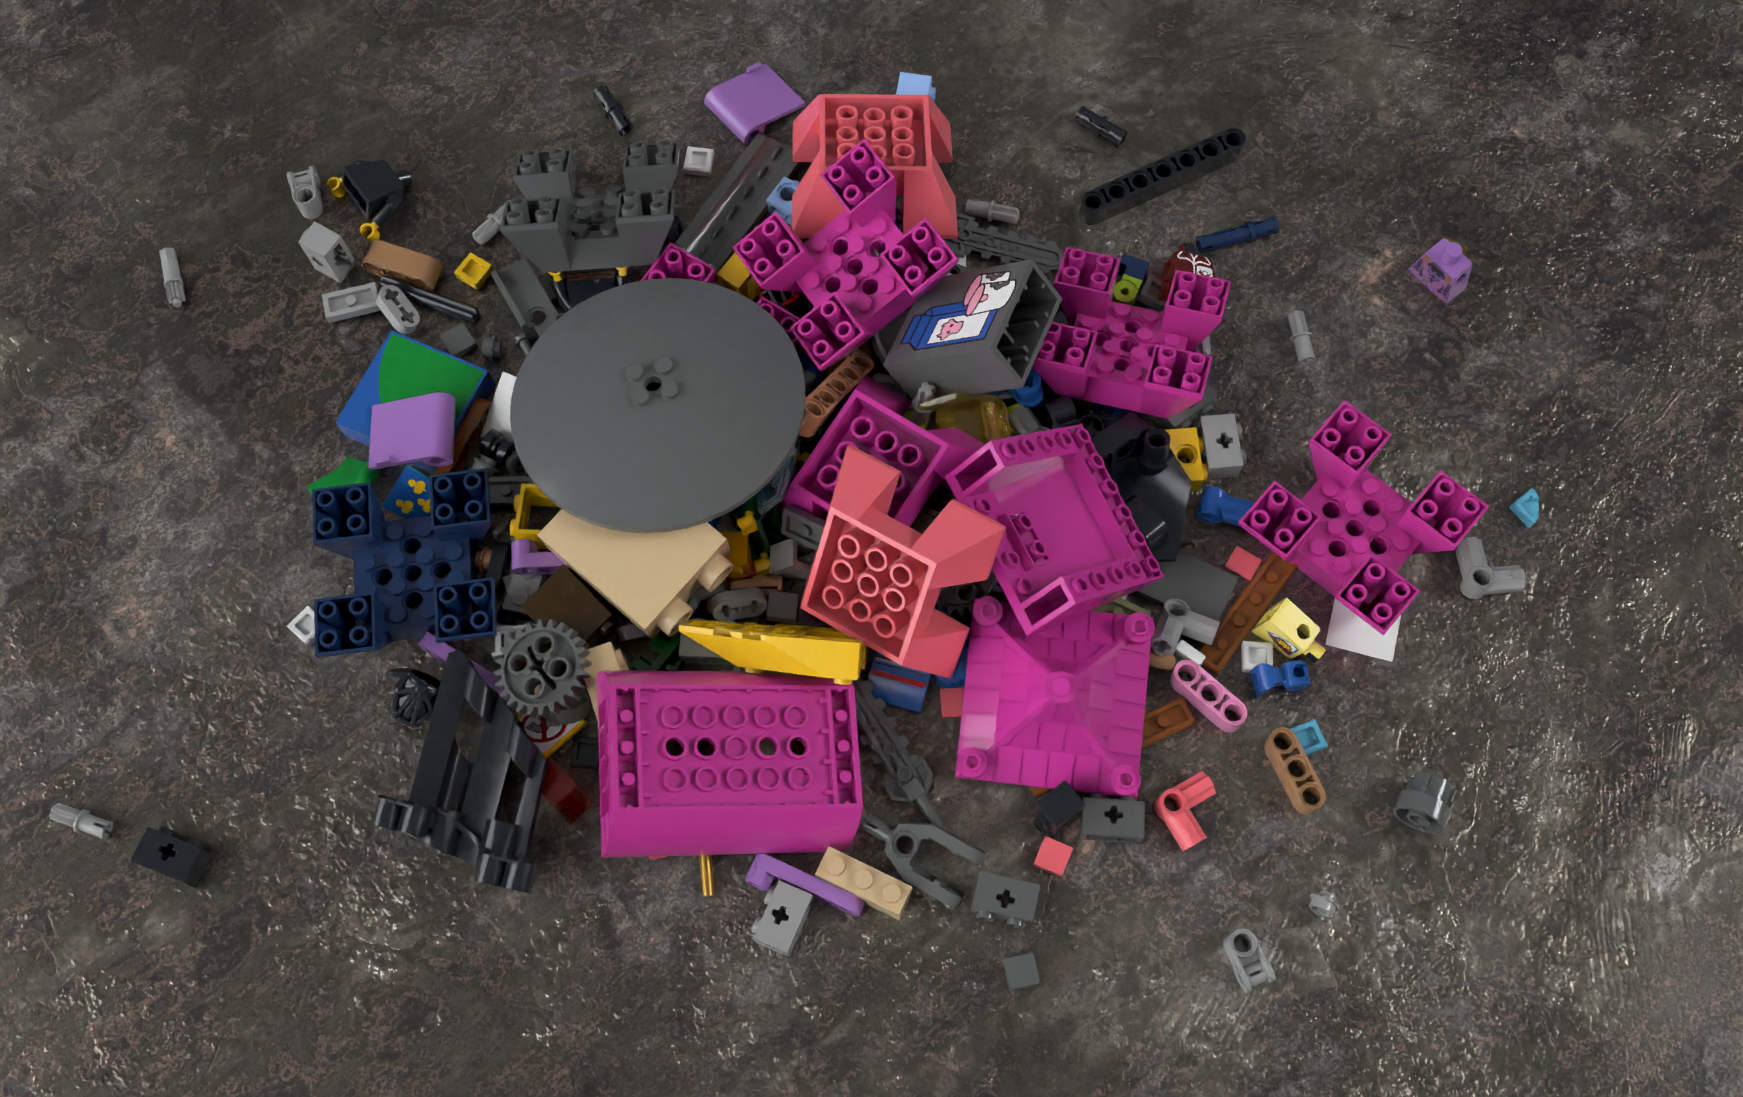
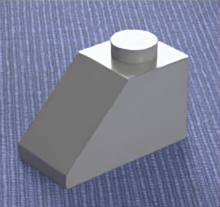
M793 539L771 545L769 573L783 575L784 578L791 580H807L816 551Z

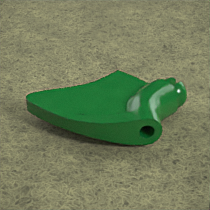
M348 456L336 470L313 482L307 489L312 495V489L368 482H371L373 485L376 478L380 475V470L383 468L371 470L369 469V461L363 462Z

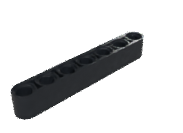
M1239 128L1226 129L1087 191L1081 199L1080 220L1087 225H1096L1238 161L1242 156L1246 143L1245 133Z

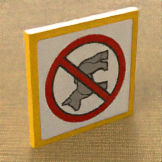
M527 713L517 716L522 723L521 729L539 747L546 759L586 725V721L583 719L572 724H557L539 715V713L536 718L529 716Z

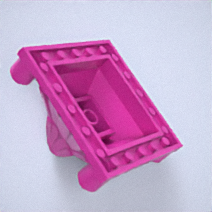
M984 596L980 599L974 598L955 778L1051 789L1056 788L1066 780L1071 788L1077 792L1137 798L1138 789L1141 784L1139 770L1151 637L1155 630L1153 617L1142 612L1124 615L1089 611L1045 631L1026 636L1009 602L999 601L991 596Z

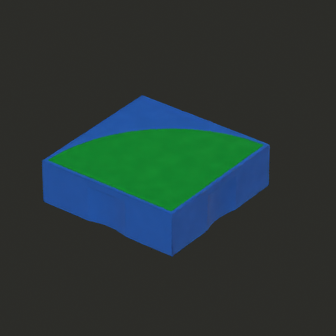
M391 330L335 423L346 437L370 447L373 405L440 392L451 394L456 398L455 436L475 400L479 397L488 399L495 387V383L488 370ZM423 461L409 463L432 474L436 469V466L428 465Z

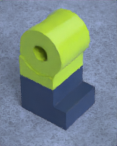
M1127 254L1123 255L1118 274L1123 275V277L1115 285L1112 302L1134 306L1137 295L1146 278L1149 262Z

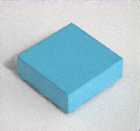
M1315 719L1290 729L1298 738L1306 756L1328 747Z

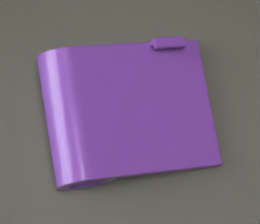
M759 62L747 67L745 73L712 88L704 100V104L746 146H749L758 133L764 132L765 125L805 106V102L766 63L761 65Z
M438 392L373 405L369 469L375 470L416 461H423L428 465L436 467L451 465L454 453L456 398L451 394Z

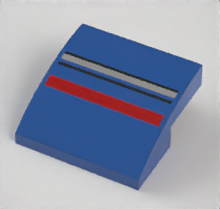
M876 651L868 678L875 686L871 692L874 698H882L888 706L921 714L931 673L901 666Z

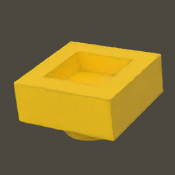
M470 252L454 273L456 278L479 290L494 269L490 263Z

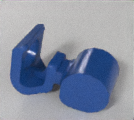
M1302 660L1285 662L1280 665V670L1278 667L1262 663L1256 665L1250 671L1256 698L1263 696L1272 687L1281 685L1285 687L1286 691H1298L1311 686L1306 662Z

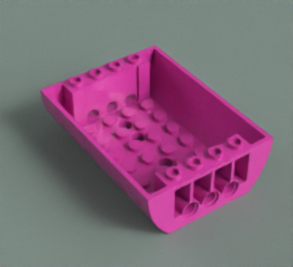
M599 671L597 673L602 858L826 852L828 846L844 852L851 845L856 835L863 810L853 683L851 685H841L833 683L834 678L776 671H764L763 673H748L745 671ZM672 740L677 741L682 747L681 755H670L666 750V743ZM702 740L710 742L713 746L712 755H702L697 748L698 742ZM768 740L773 744V755L768 756L760 751V741ZM792 740L802 742L804 745L803 755H796L791 751L790 742Z

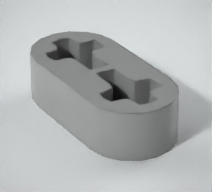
M394 285L383 286L376 298L379 309L398 332L402 334L413 333L420 321L417 310L398 287ZM403 317L405 320L410 319L411 322L402 321L401 318Z
M757 587L718 593L712 597L710 606L713 617L716 620L726 621L758 616L767 609V601L764 591Z

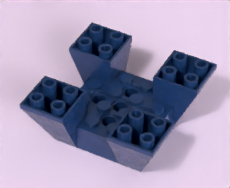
M488 468L429 475L431 516L392 521L385 520L371 482L312 489L313 544L352 559L354 567L353 595L314 599L316 658L377 651L394 641L423 638L427 632L436 636L437 643L498 636L495 580L493 577L478 579V568L475 567L477 549L491 526ZM420 548L415 554H411L415 549ZM450 571L446 577L441 578L443 573ZM421 575L418 580L412 581L415 576ZM392 578L388 584L384 585L386 580ZM422 602L418 608L413 609L416 603Z

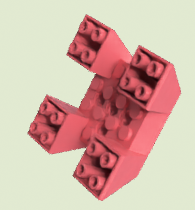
M819 94L793 121V162H812L792 195V230L799 238H811L845 210L844 206L820 175L865 139L897 180L896 195H901L902 233L905 235L924 218H927L942 239H958L955 195L938 164L952 163L953 161L950 122L929 95Z
M849 445L845 451L818 550L813 558L800 608L848 636L862 640L864 645L901 666L951 678L970 628L934 609L942 587L988 579L1006 526L952 499L923 534L887 515L901 471Z

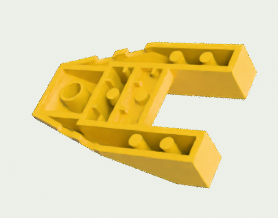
M691 619L679 625V632L737 667H745V672L763 673L764 670L834 678L833 683L851 685L852 680L859 679L860 669H865L867 666L868 646L864 645L862 640L854 639L836 628L775 624L773 626L761 625L755 622L740 624L728 623L727 621Z

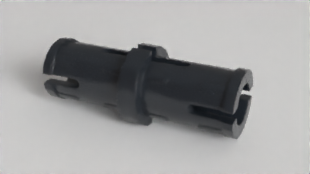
M606 85L597 87L593 92V96L601 105L605 118L610 119L620 136L629 134L634 126L625 115L621 102L616 101Z
M1082 106L1076 114L1075 121L1093 130L1094 135L1098 137L1101 135L1119 147L1124 143L1128 131L1111 123L1107 116L1101 117L1085 106ZM1094 120V121H1096L1097 123H1099V124L1103 125L1104 127L1108 128V129L1110 130V132H1108L1107 130L1103 129L1102 127L1096 125V124L1093 123L1092 121Z

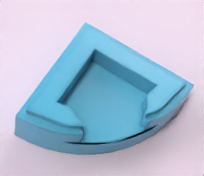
M1531 488L1509 507L1528 528L1539 517V497L1536 491Z

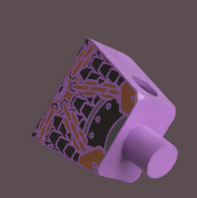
M1443 238L1409 268V271L1447 305L1466 289L1472 269V262L1462 253V247L1458 243L1449 242Z

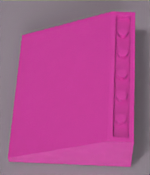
M1082 424L990 440L945 476L958 502L1006 526L992 570L1026 636L1050 629L1149 586L1164 577L1160 570V565L1146 544L1144 535L1139 531L1130 509L1124 503L1116 483L1110 477L1102 457L1096 451L1090 434Z

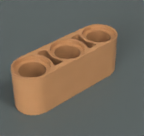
M380 240L372 242L362 262L363 268L372 274L380 277L387 275L429 291L434 290L444 270L443 263L434 257Z
M1277 728L1265 741V753L1296 811L1303 815L1313 814L1326 801L1325 790L1295 733L1289 728ZM1280 738L1284 740L1287 744V749L1281 750L1277 748L1274 739ZM1294 765L1298 767L1301 771V777L1291 775L1288 766ZM1304 792L1314 796L1315 805L1307 804L1303 800L1302 795Z

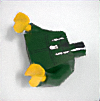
M757 493L744 504L728 513L733 526L738 531H742L743 536L749 534L750 541L757 546V556L761 559L753 561L756 574L761 576L770 574V546L780 543L786 536L781 534L782 518L776 502Z

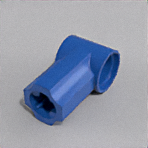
M1208 486L1202 489L1196 517L1207 523H1220L1222 521L1240 526L1238 522L1254 503L1228 496L1226 491L1218 487Z

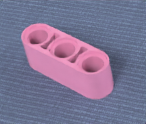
M1186 659L1176 664L1170 676V683L1173 689L1222 731L1229 733L1237 731L1247 718V708L1243 702L1194 661ZM1181 671L1189 673L1192 681L1186 682L1181 680L1178 673ZM1201 692H1211L1215 697V701H1206L1202 697ZM1228 710L1235 712L1238 716V721L1228 720L1224 712Z

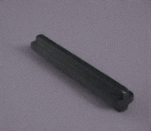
M387 275L382 276L378 284L380 289L385 285H394L404 293L409 301L471 323H475L480 315L477 307Z

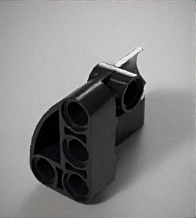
M1130 412L1092 437L1091 441L1098 454L1102 457L1110 477L1116 483L1124 503L1130 509L1139 531L1144 535L1146 544L1153 557L1158 562H1176L1192 481L1170 448L1171 439L1168 432L1159 428L1154 429L1138 413Z

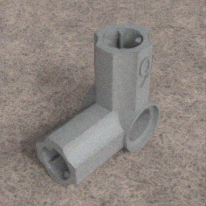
M1466 537L1455 548L1462 575L1460 589L1467 598L1476 600L1487 594L1521 592L1524 590L1526 579L1524 569H1521L1519 565L1489 567L1481 539Z
M1169 599L1164 603L1151 638V647L1157 655L1163 657L1169 654L1173 655L1181 634L1212 645L1220 622L1190 611L1188 604L1180 599Z

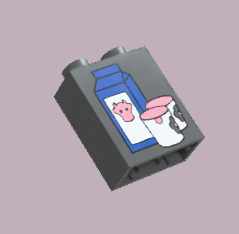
M1033 259L945 276L940 283L913 304L883 366L912 399L918 394V389L921 388L924 382L935 386L934 400L1023 388L1062 298Z

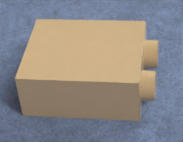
M561 509L537 535L552 553L651 639L660 630L669 637L677 633L679 625L688 621L693 613V609L686 603L701 585L709 592L715 590L727 578L734 566L726 559L731 553L727 538L708 522L670 532L631 533L590 524Z

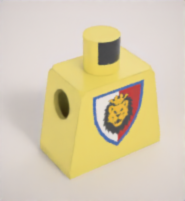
M1288 598L1269 608L1252 629L1255 635L1265 642L1273 643L1275 649L1290 659L1303 653L1315 663L1326 651L1322 645L1314 640L1320 632V627Z

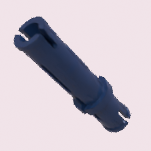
M1273 216L1261 221H1246L1244 225L1197 236V250L1201 254L1241 242H1255L1257 238L1279 233L1278 221Z

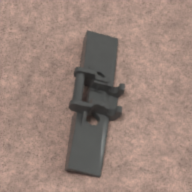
M523 258L497 272L496 270L492 271L491 275L523 333L515 337L514 343L527 356L533 347L531 343L537 341L565 313L558 314L527 259ZM537 314L546 316L545 321L539 325L533 324L531 320Z

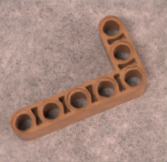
M797 341L796 347L810 358L800 342ZM857 348L848 356L824 369L830 375L806 397L804 419L799 435L804 437L813 436L846 403L860 381L868 376L874 367L873 360L867 354Z

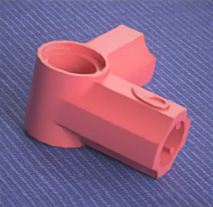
M1203 771L1164 791L1154 802L1155 814L1164 820L1182 851L1207 838L1190 811L1192 807L1216 794L1213 782ZM1165 798H1170L1175 802L1176 811H1170L1165 807Z

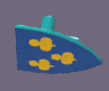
M406 465L382 507L406 519L431 516L429 478L413 467Z

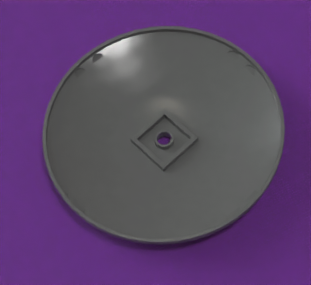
M662 278L637 281L611 288L579 303L556 320L536 341L527 354L513 387L510 405L511 433L517 454L533 483L548 499L564 511L590 524L611 530L631 533L670 532L700 525L727 514L756 495L773 479L792 452L800 434L806 403L805 380L797 351L787 333L766 310L747 297L725 287L698 280ZM651 383L661 384V387L656 391H648L646 389Z

